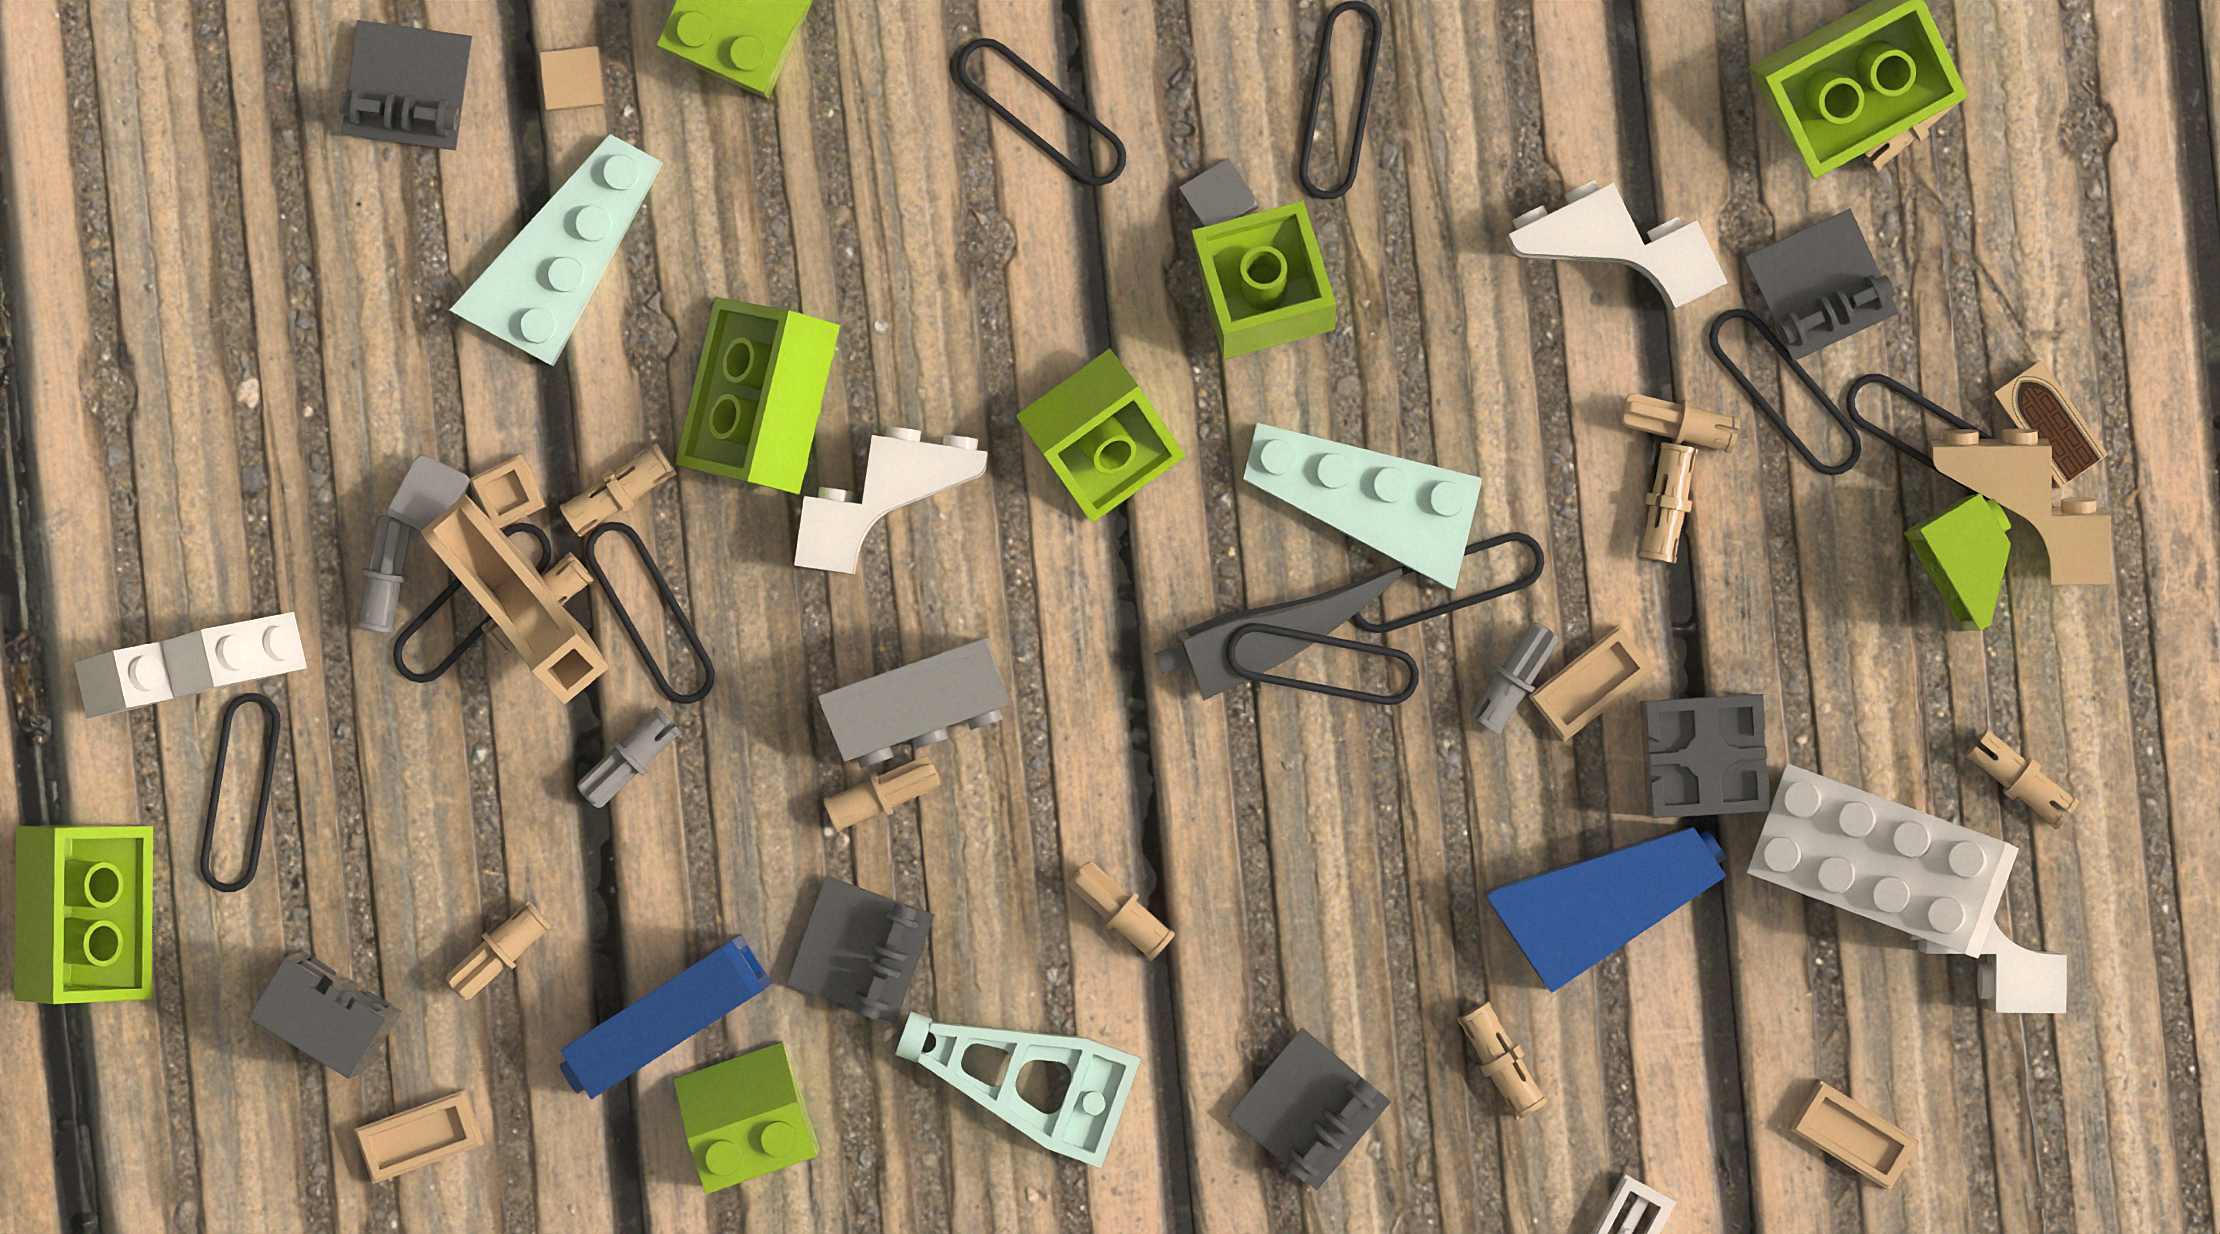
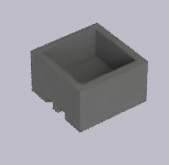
M1763 694L1640 701L1648 817L1667 818L1771 811L1769 776H1767L1766 766L1767 747H1765L1764 734L1765 713Z
M305 951L285 957L248 1018L347 1079L366 1071L402 1011L374 993L366 991L365 994H362L356 989L358 985L356 982L349 978L342 979L336 977L335 974L337 972L333 968Z

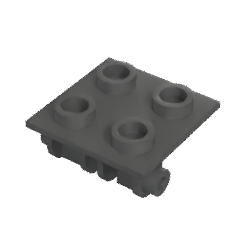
M357 20L347 92H342L339 104V114L344 115L341 135L456 151L472 36Z
M1851 208L1745 256L1793 362L1899 314L1892 299L1895 296L1893 286L1886 275H1881Z
M826 875L787 985L856 1009L857 1013L877 1020L881 1018L896 1023L935 914Z
M1302 1027L1228 1117L1287 1165V1168L1303 1182L1306 1181L1315 1190H1318L1391 1101Z

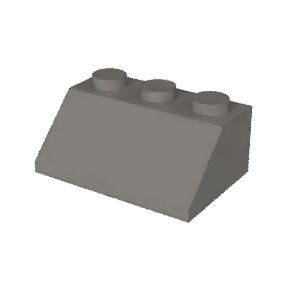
M988 638L818 696L844 762L857 758L860 768L892 758L891 745L912 739L915 749L947 739L946 726L967 720L970 730L1002 720L1000 708L1011 704Z

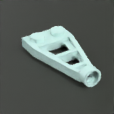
M912 1011L910 1012L895 1055L916 1063L919 1062L1045 1148L1102 1168L1141 1057L1087 1037L932 1021L933 1019ZM929 1031L934 1034L936 1045L933 1050L925 1053L922 1051ZM978 1043L1004 1049L1009 1053L1010 1062L1000 1085L989 1086L963 1071L961 1060L968 1046ZM1032 1060L1061 1062L1068 1066L1071 1071V1080L1058 1111L1050 1114L1042 1113L1018 1095L1015 1082L1020 1068L1025 1063Z

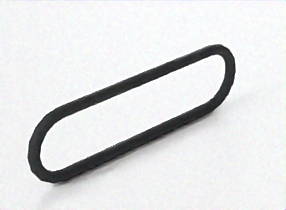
M1346 1L1337 5L1329 13L1323 32L1299 164V177L1303 187L1312 196L1322 200L1336 199L1343 196L1352 187L1357 174L1382 36V23L1377 12L1370 5L1361 1ZM1349 9H1358L1370 17L1373 23V37L1349 170L1345 182L1339 188L1333 191H1323L1311 183L1308 177V163L1333 25L1336 18L1342 12Z
M981 38L970 42L963 48L957 62V72L963 85L1079 180L1096 186L1112 183L1121 175L1126 165V151L1117 135L1023 59L995 39ZM981 47H991L999 51L1106 137L1115 146L1118 154L1114 170L1102 177H1092L1086 174L991 98L967 76L965 67L970 53Z
M1743 309L1728 310L1719 315L1711 326L1709 339L1710 347L1720 362L1813 468L1827 475L1843 474L1852 469L1859 460L1862 449L1860 436L1854 426L1797 361H1792L1788 350L1760 318L1751 311ZM1737 317L1750 321L1849 434L1853 445L1851 456L1845 463L1840 466L1830 467L1819 462L1728 358L1718 343L1719 329L1724 322Z
M1879 373L1867 374L1854 382L1849 389L1846 401L1850 417L1856 424L1972 493L1979 494L1939 472L1930 457L1862 418L1855 407V398L1862 386L1870 382H1879L1960 429L1978 430L1979 439L1995 438L1888 376ZM1982 495L1985 500H1990L1986 496Z
M522 522L510 525L502 531L507 537L516 532L525 531L535 535L541 542L543 549L542 559L535 567L540 575L550 562L552 550L548 537L543 530L534 524ZM458 578L417 617L395 643L393 652L395 666L401 675L410 681L425 683L434 681L441 676L484 633L481 626L492 619L488 615L432 672L416 674L407 669L402 659L403 646L463 584Z
M608 522L598 526L590 534L586 542V557L589 566L660 689L669 699L677 703L691 704L702 700L710 692L714 684L715 671L712 662L641 538L632 527L622 522ZM611 530L621 531L627 534L635 545L704 665L706 681L697 693L680 695L674 692L666 682L596 560L594 546L597 539L603 533Z
M1520 532L1506 533L1466 546L1464 556L1510 541H1520L1530 546L1535 554L1536 564L1533 572L1529 577L1521 581L1386 624L1375 625L1369 623L1362 618L1360 612L1352 617L1355 623L1365 631L1384 633L1524 589L1536 582L1542 574L1545 564L1544 553L1536 540ZM1406 566L1401 567L1403 575L1416 572Z
M1250 623L1240 627L1231 636L1227 644L1226 657L1230 668L1237 675L1249 680L1382 705H1396L1406 701L1414 693L1419 683V670L1415 660L1408 653L1398 649L1262 623ZM1263 632L1390 656L1403 660L1408 665L1410 682L1401 694L1386 697L1246 670L1237 663L1235 647L1245 634Z
M245 693L235 698L228 705L223 718L200 858L201 873L205 881L212 888L221 892H236L245 888L253 880L258 866L281 727L280 713L276 705L268 697L258 693ZM246 702H258L269 710L272 716V728L250 862L246 875L240 881L234 884H224L212 876L209 870V856L231 723L234 712L240 705Z

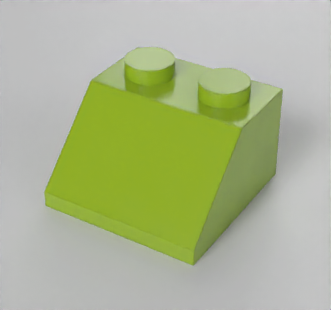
M677 0L657 46L664 54L769 100L813 0Z
M1304 200L1191 230L1208 310L1224 360L1335 330L1336 302Z
M1110 348L1015 415L1091 523H1094L1186 457L1139 385Z
M1981 493L1964 496L1903 532L1962 632L1981 631L1991 625L2011 547V542L2005 534V531L2011 528L2007 516L1994 498L1986 502Z
M784 1041L673 1079L686 1138L705 1194L815 1158L821 1151Z

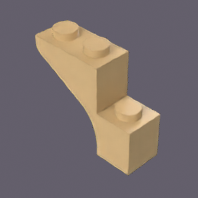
M1951 429L1943 431V439H1930V455L1939 472L1989 499L1994 498L1997 503L2023 516L2036 527L2044 542L2047 578L2051 585H2110L2111 515L2106 507H2096L2097 499L2087 497L2061 499V507H2051L2052 445L2048 438H2038V430L2006 429L2002 431V439H1979L1978 430Z
M466 494L420 531L432 549L504 631L525 660L531 672L564 705L609 668L587 631L553 597L533 563Z

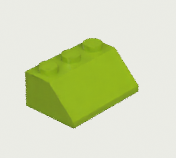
M1873 0L1749 66L1773 119L1813 179L1826 174L1969 97L1924 0Z
M715 297L675 465L763 487L800 494L804 474L808 466V457L817 420L821 412L825 386L835 354V345L840 325L790 310Z
M16 826L14 1000L64 1004L152 999L153 826Z

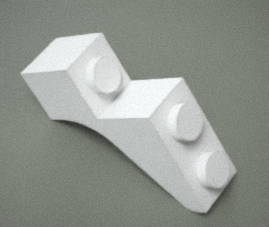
M1593 180L1565 194L1564 196L1569 205L1549 215L1543 205L1512 220L1516 231L1508 234L1505 238L1512 253L1520 258L1608 262L1629 266L1644 275L1656 287L1669 312L1728 283L1697 220L1683 227L1679 217L1674 218L1648 231L1647 233L1652 242L1644 245L1614 183L1600 189L1597 181Z
M887 426L885 437L872 435L862 504L852 503L854 493L852 491L819 487L818 498L804 496L794 565L855 574L863 540L871 527L882 516L900 507L981 477L987 469L989 453L977 450L978 439L944 435L943 445L920 442L921 431Z
M294 612L202 629L161 642L114 650L74 662L87 719L129 711L188 695L307 668Z
M1993 919L1980 953L1987 954V964H1979L1977 988L1979 999H1987V1009L1996 1013H2066L2067 955L2060 952L2034 951L2022 948L2010 941L2000 931ZM1909 933L1910 940H1918V951L1926 954H1964Z

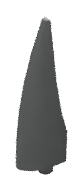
M1401 567L1384 571L1319 595L1249 610L1228 612L1176 632L1179 644L1154 653L1160 671L1163 675L1188 665L1203 701L1249 681V679L1237 675L1230 668L1226 657L1227 644L1231 636L1240 627L1250 623H1262L1327 636L1365 608L1403 575ZM1250 632L1238 641L1235 647V657L1237 663L1242 668L1264 673L1289 660L1316 642L1263 632Z

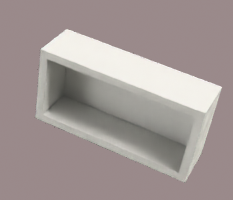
M1787 763L1747 873L1978 959L2019 848L1999 839Z

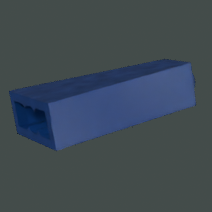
M1686 826L1494 886L1483 894L1547 990L1553 993L1725 878L1726 875L1719 864L1727 858L1708 830L1699 835L1694 827Z
M739 935L561 1049L560 1052L566 1061L559 1064L560 1069L577 1094L585 1090L590 1099H593L759 994L772 982L743 936Z

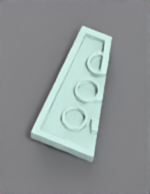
M610 134L453 305L450 311L554 366L663 163Z
M1257 423L1243 481L1389 556L1394 561L1425 575L1447 589L1455 591L1483 478Z

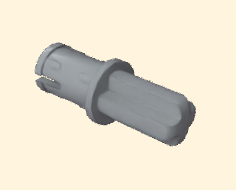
M381 515L377 519L369 567L362 568L361 574L367 576L360 619L357 621V626L373 631L393 633V623L401 582L408 581V576L403 574L412 526L389 515Z
M1531 623L1504 665L1496 664L1494 669L1498 672L1469 715L1478 719L1477 721L1494 732L1501 734L1511 714L1519 702L1522 701L1527 691L1533 693L1535 690L1531 683L1557 645L1558 636L1540 623Z
M656 706L653 712L621 742L617 739L611 742L615 748L578 782L577 787L580 793L593 806L597 808L603 807L638 772L644 776L647 773L644 767L677 736L679 737L682 732Z

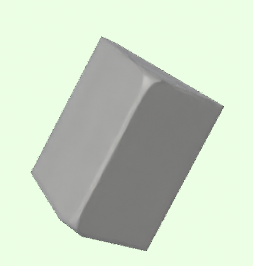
M1229 157L1179 187L1202 227L1243 217L1259 207V203Z
M419 455L412 463L392 500L387 515L421 531L465 495L469 484V477L425 455Z

